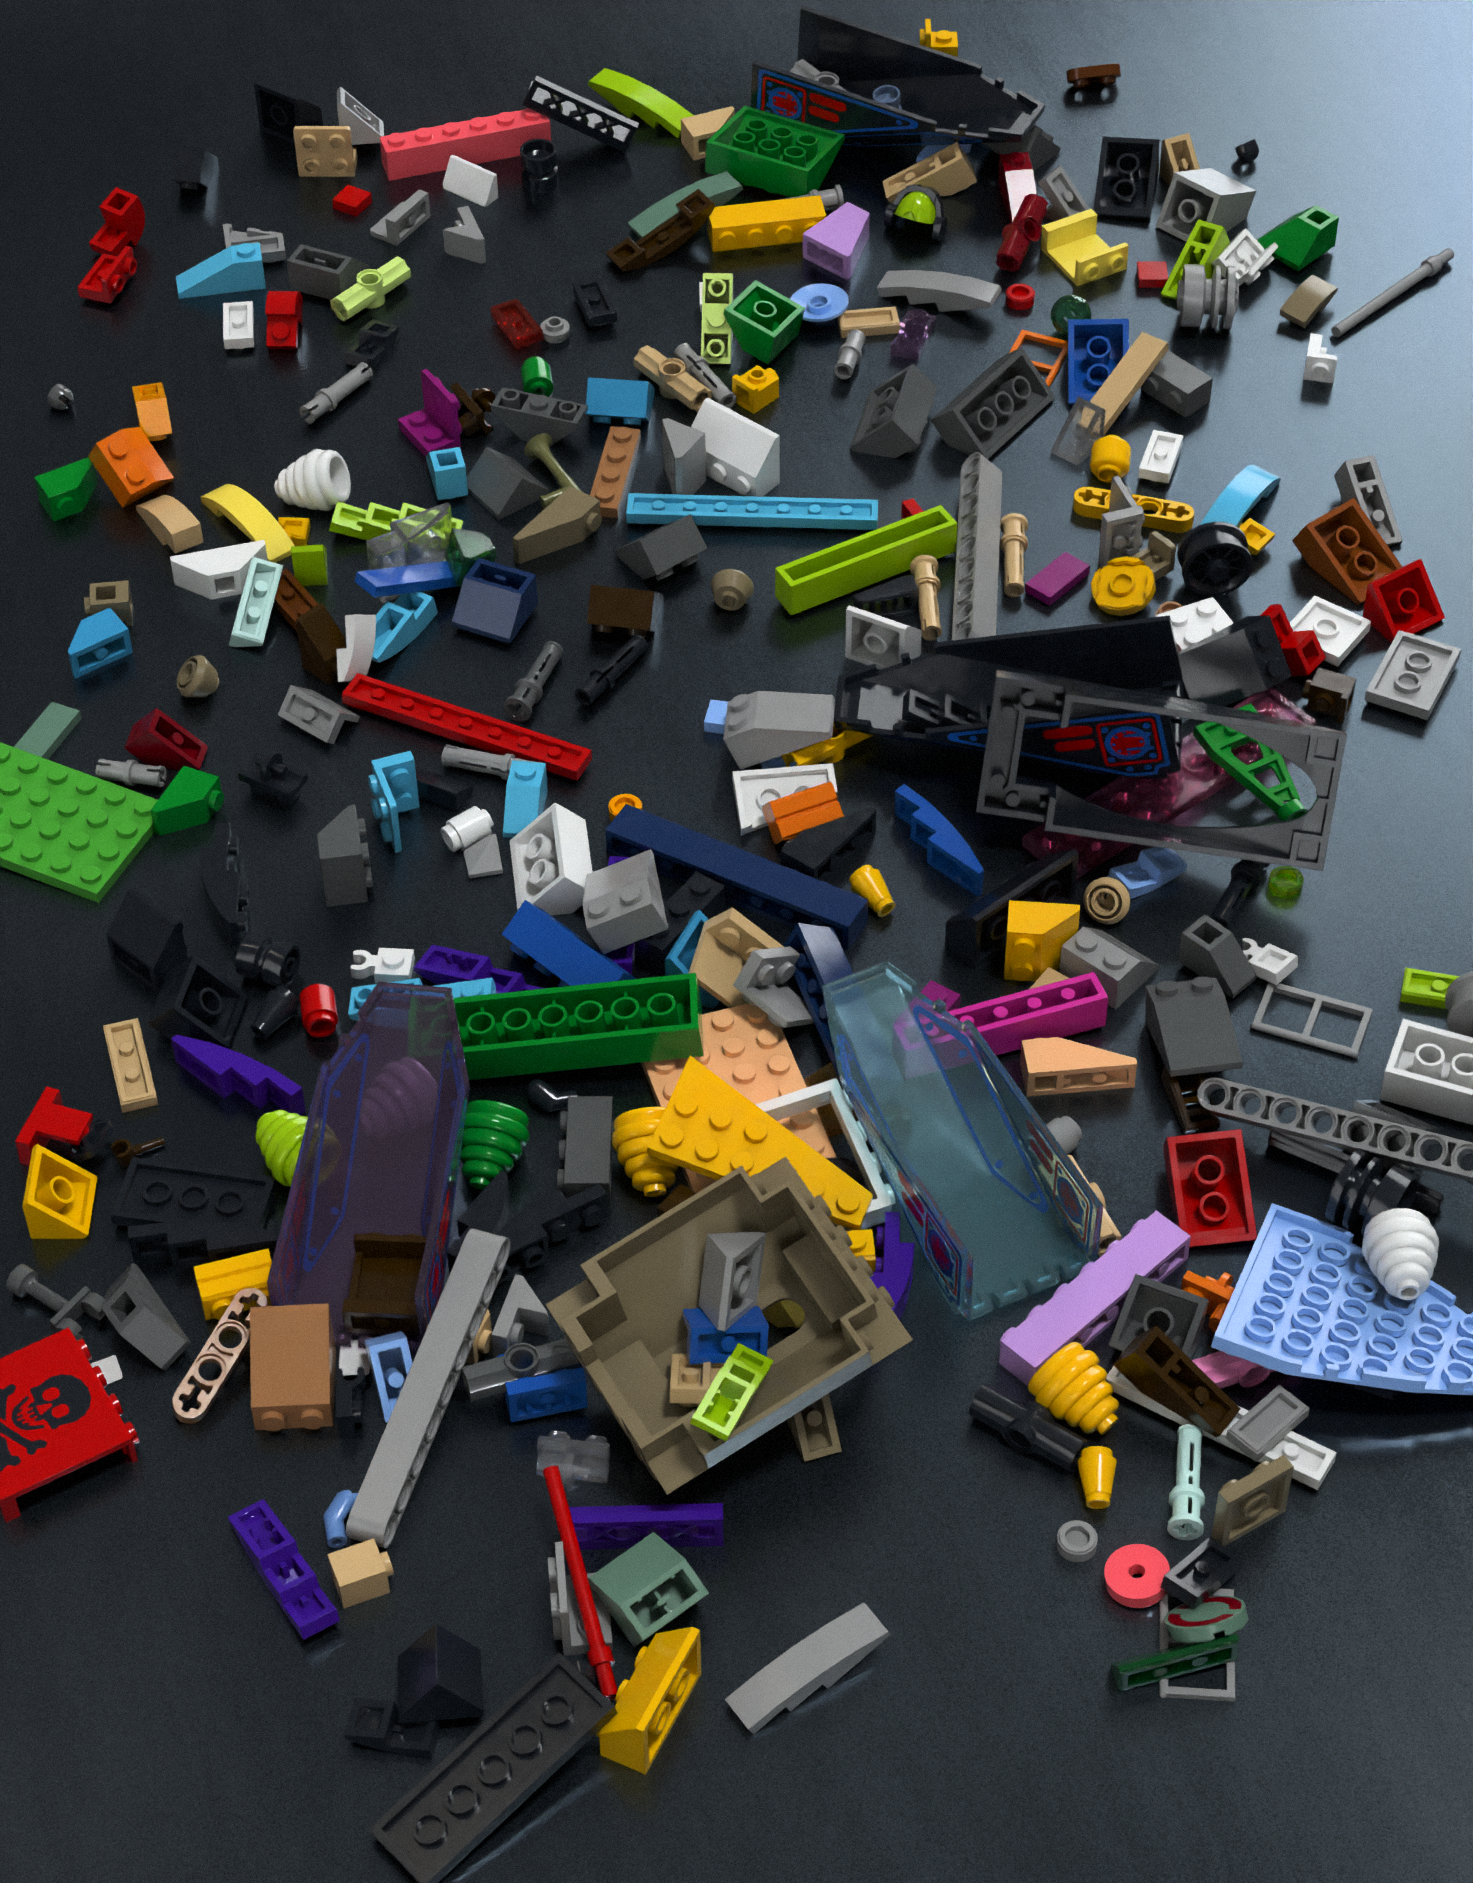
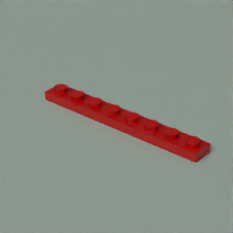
M359 673L356 674L341 694L343 704L497 755L504 756L506 753L514 754L519 759L546 763V771L578 781L592 761V750Z

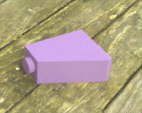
M846 202L803 233V258L845 280L850 279L869 238L870 213Z

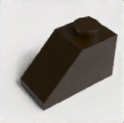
M319 603L298 617L296 625L302 667L327 685H330L338 679L336 649L347 648L346 638L326 607Z

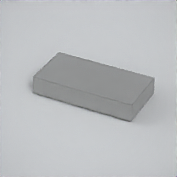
M1278 1385L1227 1430L1226 1439L1257 1462L1308 1416L1310 1408L1281 1385Z

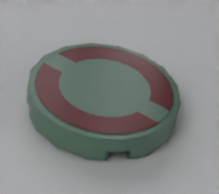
M1231 1596L1208 1597L1195 1609L1185 1603L1169 1611L1164 1620L1167 1633L1171 1635V1639L1181 1643L1192 1644L1210 1642L1215 1639L1214 1633L1223 1630L1225 1636L1233 1635L1244 1628L1249 1618L1243 1600Z

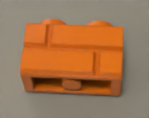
M831 781L770 801L762 806V812L775 845L792 841L799 833L806 829L844 817Z

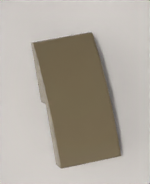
M1311 275L1286 300L1280 308V316L1305 329L1318 311L1322 313L1338 291V288Z

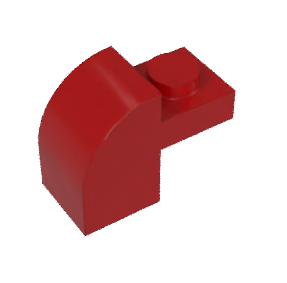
M115 187L99 206L106 223L89 241V244L95 252L118 256L127 244L135 247L139 242L145 226V212L139 196Z
M300 291L268 292L265 306V314L267 316L266 346L268 349H298V325H302L303 296Z
M1281 604L1270 605L1260 615L1270 616L1292 676L1309 675L1326 658L1314 630L1293 632Z

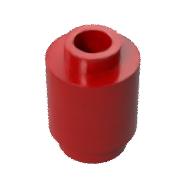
M312 984L304 988L299 994L304 1028L314 1037L321 1038L331 1035L335 1031L339 1020L333 989L323 984Z

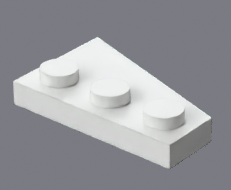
M833 763L733 771L732 782L740 835L742 836L768 826L762 812V806L770 801L830 781L837 795L838 790Z

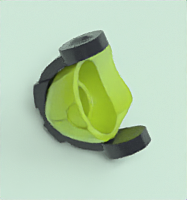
M922 184L906 186L897 195L894 202L889 203L887 206L884 225L894 227L898 216L925 224H934L932 239L941 241L946 233L948 220L944 217L943 204L939 197L940 193L934 188L922 186Z

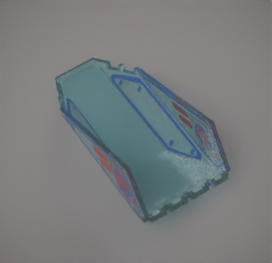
M888 961L822 985V995L841 1084L936 1282L955 1315L962 1314L968 1321H971L994 1311L992 1300L998 1308H1002L1026 1298L1027 1291L1025 1287L1028 1288L1031 1294L1038 1293L1059 1284L1061 1279L1058 1273L1061 1274L1064 1280H1069L1078 1276L1088 1261L1095 1262L1098 1260L1103 1204L970 1020L967 1019L962 1023L946 1011L945 1002L941 999L933 1002L918 991V983Z

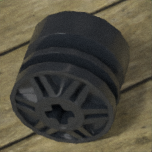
M1358 1149L1350 1156L1333 1183L1326 1207V1221L1335 1225L1343 1219V1229L1350 1231L1361 1219H1364L1361 1230L1362 1238H1364L1366 1225L1376 1215L1394 1208L1411 1209L1418 1190L1419 1176L1398 1166H1393L1381 1178L1383 1160L1374 1157L1369 1162V1153Z

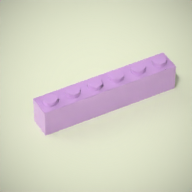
M1157 1210L1147 1219L1138 1220L1128 1235L1120 1241H1113L1106 1249L1104 1255L1095 1262H1088L1074 1280L1069 1284L1064 1283L1059 1286L1049 1301L1043 1306H1035L1025 1321L1016 1328H1009L1003 1334L999 1343V1364L1028 1386L1030 1379L1038 1369L1064 1346L1071 1342H1078L1084 1348L1119 1318L1135 1274L1162 1282L1188 1259L1191 1236Z

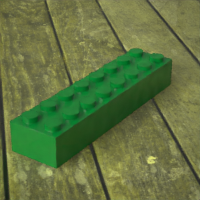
M696 973L410 1002L408 1057L421 1063L437 1083H443L446 1053L450 1042L455 1043L463 1081L689 1058L690 1055L692 1057L704 1056L702 1007ZM452 1050L449 1051L445 1083L458 1081ZM453 1063V1068L449 1070L448 1065Z

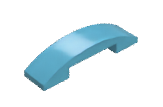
M1255 465L1247 466L1223 490L1200 525L1210 522H1226L1239 528L1243 518L1262 497H1268L1279 484L1281 478Z

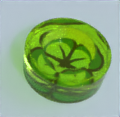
M1291 866L1276 867L1270 872L1268 889L1278 898H1295L1302 892L1303 874Z

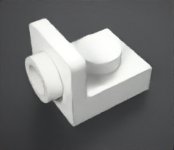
M1311 333L1303 379L1333 383L1338 358L1337 356L1326 355L1327 348L1321 347L1323 335Z

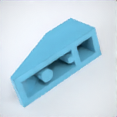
M242 243L230 246L176 276L178 298L266 289L260 243Z

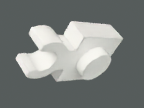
M1244 938L1242 940V951L1259 978L1277 985L1298 967V956L1269 943L1264 948H1260L1252 939Z
M379 948L378 955H371L365 950L353 951L354 964L362 965L350 966L351 977L365 979L370 975H374L375 983L411 979L415 961L414 949Z

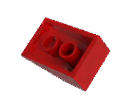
M1242 1129L1167 1137L1163 1144L1167 1182L1176 1225L1191 1236L1189 1248L1256 1241L1257 1232Z

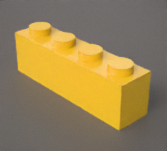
M820 195L718 206L714 208L707 219V232L713 252L803 242V233L826 217Z

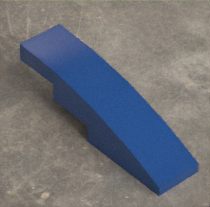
M903 784L895 790L894 815L911 825L910 839L927 849V863L975 896L979 897L983 894L984 869L971 847L955 827L931 803L907 785Z

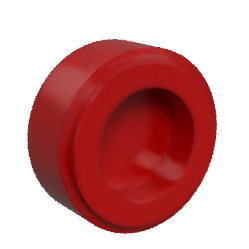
M1026 284L1011 285L1006 290L1005 302L1007 306L1015 310L1029 309L1035 303V290Z

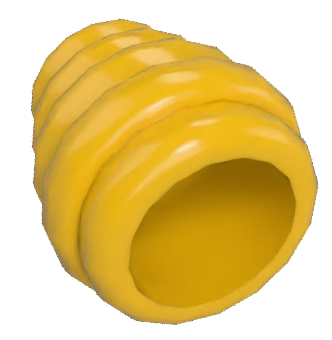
M666 1107L637 1108L620 1114L614 1120L612 1147L618 1152V1162L625 1167V1174L632 1179V1186L636 1190L643 1191L646 1197H658L666 1194V1188L674 1184V1173L679 1168L675 1164L647 1154L648 1145Z
M1071 1342L1056 1352L1038 1369L1028 1383V1391L1036 1396L1035 1402L1044 1406L1054 1419H1065L1067 1425L1070 1427L1079 1426L1085 1434H1091L1097 1430L1103 1435L1119 1420L1114 1414L1119 1407V1402L1112 1397L1113 1387L1106 1382V1370L1098 1365L1100 1362L1098 1356L1091 1350H1085L1078 1342Z

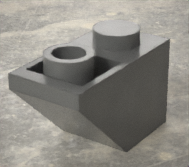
M1206 914L1182 932L1178 961L1200 977L1216 978L1223 992L1232 999L1256 980V974L1233 933Z

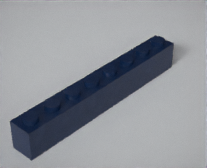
M626 804L605 829L607 854L632 857L651 849L654 854L657 874L685 884L695 872H698L725 886L726 902L793 929L797 923L833 928L842 948L845 950L850 949L868 924V899L830 885L825 881L802 874L795 869L787 868L764 857H759L739 849L734 845L711 838L704 833L681 826L676 822L653 815L646 810Z

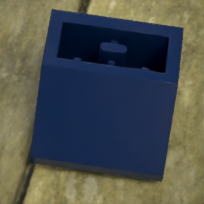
M478 558L463 579L452 619V627L511 643L538 604L536 574Z

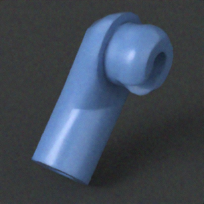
M350 1490L338 1492L325 1511L323 1520L329 1547L339 1548L347 1543L344 1520L348 1513L350 1514L358 1493H352Z

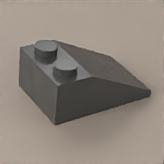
M1196 977L1189 981H1161L1158 984L1145 986L1146 1025L1171 1077L1243 1068L1225 994L1216 978Z

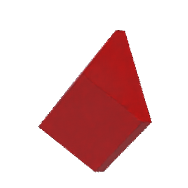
M1417 559L1368 583L1363 617L1370 620L1371 626L1391 643L1398 630L1414 634L1445 618L1422 559Z

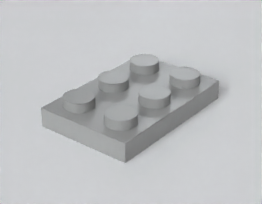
M1398 630L1366 690L1364 700L1428 720L1460 658L1461 649Z

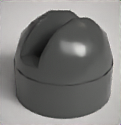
M60 383L56 384L47 396V403L61 411L69 409L67 406L69 401L74 402L72 392Z

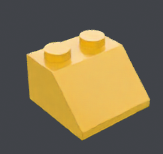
M1009 900L1004 979L1037 981L1048 967L1055 971L1060 968L1062 945L1078 932L1080 905Z

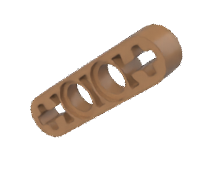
M245 1288L235 1295L175 1391L172 1399L173 1413L180 1422L195 1424L205 1417L249 1346L250 1328L247 1329L245 1326L250 1327V1312L245 1319L244 1326L239 1322L244 1309L242 1302L249 1304L252 1300L257 1301V1307L268 1306L265 1294L259 1289ZM227 1330H233L240 1334L242 1340L237 1347L226 1348L219 1341L220 1335ZM209 1362L216 1363L222 1370L221 1375L213 1381L204 1380L199 1374L200 1367L203 1364ZM194 1382L202 1389L197 1396V1406L199 1409L191 1408L188 1412L183 1411V1402L181 1400L189 1401L195 1393V1385L190 1383Z

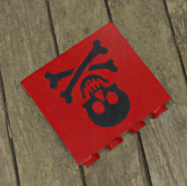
M69 1327L0 1358V1513L6 1523L21 1516L16 1501L17 1497L122 1448L124 1455L128 1454L132 1463L138 1461L134 1445L140 1441L134 1426L130 1421L125 1424L120 1416L123 1415V1410L118 1398L114 1393L110 1395L106 1393L104 1388L107 1387V1382L100 1367L95 1366L92 1368L89 1360L92 1359L85 1341L83 1339L76 1340Z

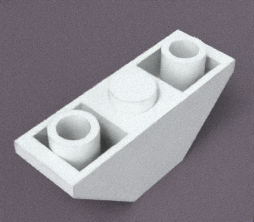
M260 540L171 556L170 562L174 584L211 600L242 594L252 557L268 561L265 541Z

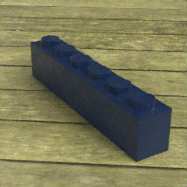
M797 923L783 946H791L800 954L794 965L796 968L793 975L843 1090L846 1089L837 1043L838 1036L847 1047L874 1106H887L903 1082L834 929L830 927ZM841 1044L851 1093H856L859 1096V1100H857L859 1104L872 1106L851 1060L850 1062L845 1060V1056L848 1058L849 1056L845 1047Z

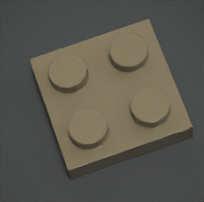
M1284 1455L1272 1462L1264 1461L1260 1463L1251 1474L1240 1480H1230L1220 1489L1211 1536L1217 1543L1226 1546L1286 1511L1294 1466Z

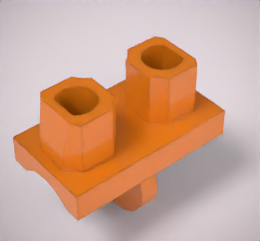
M1187 1270L1182 1278L1181 1290L1209 1299L1206 1314L1211 1317L1209 1318L1208 1326L1213 1332H1216L1235 1289L1231 1287L1233 1275L1224 1272L1219 1280H1216L1208 1275L1204 1278Z

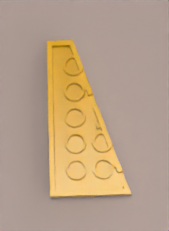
M691 1055L689 1056L648 1145L647 1154L715 1180L721 1179L740 1166H743L749 1177L786 1156L814 1197L821 1195L832 1214L828 1216L830 1221L851 1230H860L871 1205L873 1194Z

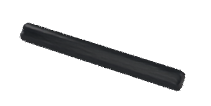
M1272 1130L1268 1138V1143L1271 1146L1336 1173L1340 1172L1351 1156L1323 1143ZM1383 1168L1381 1178H1383L1389 1170ZM1419 1183L1412 1205L1432 1213H1438L1444 1201V1194Z

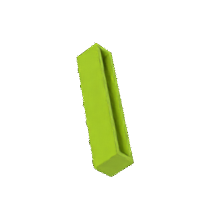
M942 505L776 567L775 597L790 615H794L910 570L911 561L917 556L931 555L939 559L956 552L957 522Z

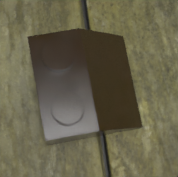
M591 585L587 624L595 625L596 632L614 633V628L616 627L627 629L626 635L638 634L646 637V631L655 632L664 595L654 591Z

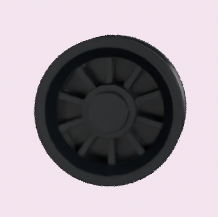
M1226 522L1202 524L1189 531L1182 538L1178 546L1177 555L1182 567L1183 580L1186 586L1197 594L1204 596L1228 594L1241 587L1252 573L1253 561L1248 551L1246 536L1240 528Z

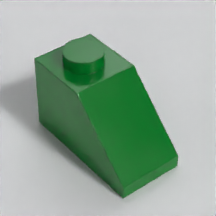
M89 458L34 477L39 501L53 522L82 512L98 485L96 468Z
M183 766L150 810L155 834L162 836L207 823L214 812L220 810L224 802V793L221 789L219 776Z

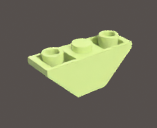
M703 273L701 356L709 364L731 365L733 331L723 313L724 309L733 302V273Z

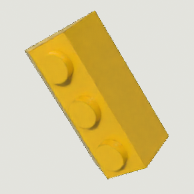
M688 1627L656 1633L648 1647L643 1646L640 1649L635 1660L633 1675L630 1680L624 1679L616 1693L615 1708L618 1713L596 1733V1736L599 1737L601 1756L646 1775L702 1674L700 1630L697 1628Z

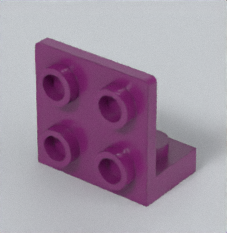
M424 369L421 371L424 408L399 418L398 426L403 434L426 457L432 451L456 447L461 448L460 434H462V427L458 420L460 404L456 395L450 393L438 377H434L428 369Z

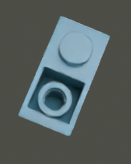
M460 447L429 452L426 455V462L437 500L468 495L466 466Z

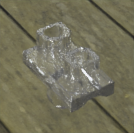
M553 1430L548 1436H539L537 1441L538 1461L536 1475L544 1476L543 1470L545 1468L558 1466L561 1478H563L564 1487L572 1488L574 1480L607 1483L609 1478L610 1444H607V1439L604 1436L591 1435L586 1438V1441L570 1439L571 1437L566 1432Z

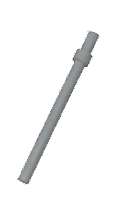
M1447 248L1438 255L1425 259L1415 271L1333 326L1331 329L1332 334L1340 337L1426 276L1431 277L1442 269V265L1454 258L1453 250Z

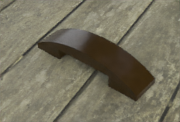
M697 189L676 204L678 213L637 242H634L630 237L626 238L607 251L606 256L621 271L634 270L654 263L676 250L691 238L711 215L715 204L700 189Z

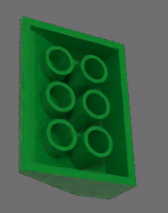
M744 105L706 141L705 172L717 175L727 171L742 185L764 189L771 194H780L787 197L806 195L811 189L819 190L845 140V134Z

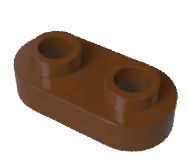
M1118 63L1073 68L1066 71L1067 83L1073 84L1074 88L1087 87L1090 85V82L1100 81V85L1113 84L1117 82L1116 78L1121 77V67Z

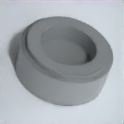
M1073 1520L1066 1522L1057 1533V1550L1068 1561H1087L1096 1552L1098 1536L1095 1529L1084 1521Z

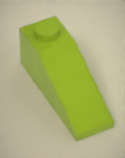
M1197 220L1161 292L1162 297L1177 301L1178 281L1182 280L1184 264L1204 265L1206 278L1210 279L1212 277L1215 267L1211 263L1230 243L1223 226Z

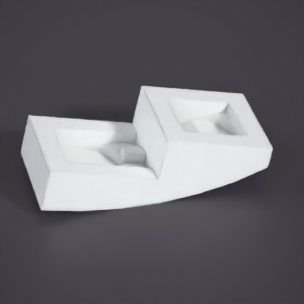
M345 615L347 648L336 649L338 682H351L357 673L367 675L374 652L376 615Z

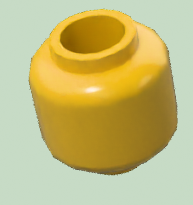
M1107 435L1099 438L1091 448V472L1099 480L1111 483L1112 477L1119 476L1122 479L1128 474L1130 469L1131 446L1117 435Z

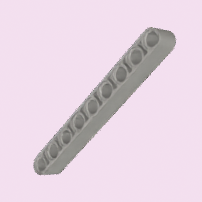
M979 452L971 454L965 460L960 472L952 640L996 635L1002 471Z
M1220 1078L1207 1079L1198 1089L1197 1097L1199 1103L1215 1116L1354 1152L1361 1149L1369 1153V1156L1473 1182V1170L1465 1171L1461 1167L1463 1157L1473 1153L1472 1142ZM1217 1089H1224V1101L1219 1105H1211L1210 1096L1212 1092ZM1252 1098H1259L1261 1101L1260 1109L1252 1115L1246 1114V1103ZM1288 1107H1295L1297 1110L1295 1119L1288 1124L1281 1123L1280 1115L1282 1111ZM1324 1116L1332 1117L1333 1125L1331 1129L1325 1133H1318L1316 1131L1317 1121ZM1357 1126H1368L1369 1135L1364 1141H1352V1132ZM1397 1134L1404 1135L1406 1138L1404 1147L1397 1152L1389 1151L1388 1142L1390 1138ZM1429 1145H1442L1443 1151L1440 1158L1435 1161L1425 1160L1424 1152Z
M473 1228L468 1231L350 1511L346 1525V1536L348 1538L361 1542L374 1538L376 1545L382 1548H387L391 1544L460 1377L461 1367H464L507 1262L510 1251V1239L508 1237Z

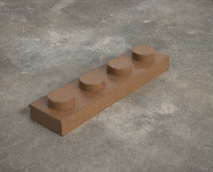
M610 426L590 496L600 500L602 517L618 518L640 444L641 429Z

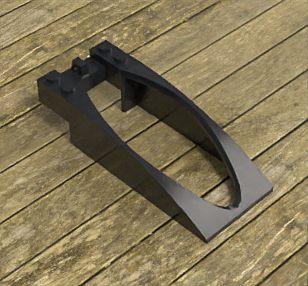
M997 670L976 812L1044 822L1045 831L1323 871L1347 733L1284 718L1176 697ZM1104 708H1119L1216 722L1259 741L1301 768L1316 787L1317 799L1310 810L1298 817L1280 822L1247 826H1183L1125 815L1094 804L1064 789L1053 781L1017 776L1025 717L1060 721V728L1063 729L1068 727L1070 714Z

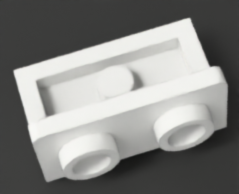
M1245 228L1238 233L1211 264L1214 267L1215 265H1220L1221 275L1224 278L1227 266H1235L1239 286L1244 282L1250 285L1260 276L1261 273L1258 269L1263 270L1274 260L1272 253L1279 246L1274 242L1264 249Z

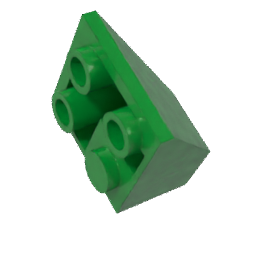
M1315 205L1289 217L1261 236L1257 241L1264 249L1275 242L1279 247L1272 253V256L1289 267L1300 271L1335 246L1339 217Z

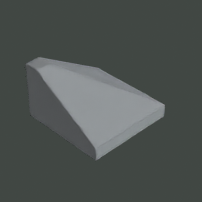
M496 834L488 835L463 851L469 879L503 873Z

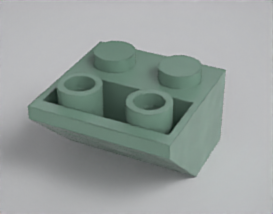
M654 1532L588 1578L590 1585L633 1647L640 1644L709 1594L687 1560Z

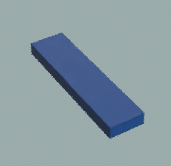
M449 560L358 571L354 582L371 596L382 597L460 587L468 570L457 561Z

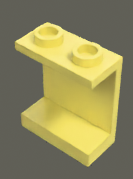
M1092 209L1042 225L1041 250L1077 287L1127 269L1129 245L1125 242L1110 248L1096 234L1097 214Z

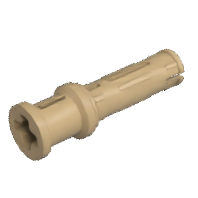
M1009 513L1000 521V530L1003 532V536L1000 539V549L1004 552L1003 590L1009 597L1020 596L1019 593H1024L1023 554L1028 548V539L1025 536V532L1028 529V520L1025 516L1018 513Z
M920 555L911 561L910 570L918 587V606L922 637L925 640L932 641L936 640L937 636L940 637L942 635L937 599L941 583L936 576L939 565L935 557Z

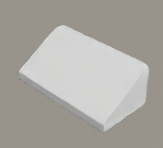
M451 155L443 180V189L480 206L487 207L498 198L497 174L460 157Z

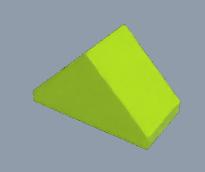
M323 544L292 546L291 555L294 577L302 586L328 585L327 548Z

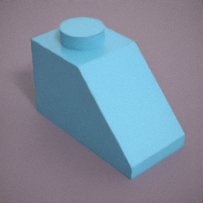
M512 760L506 785L503 837H515L543 813L548 793L546 763Z

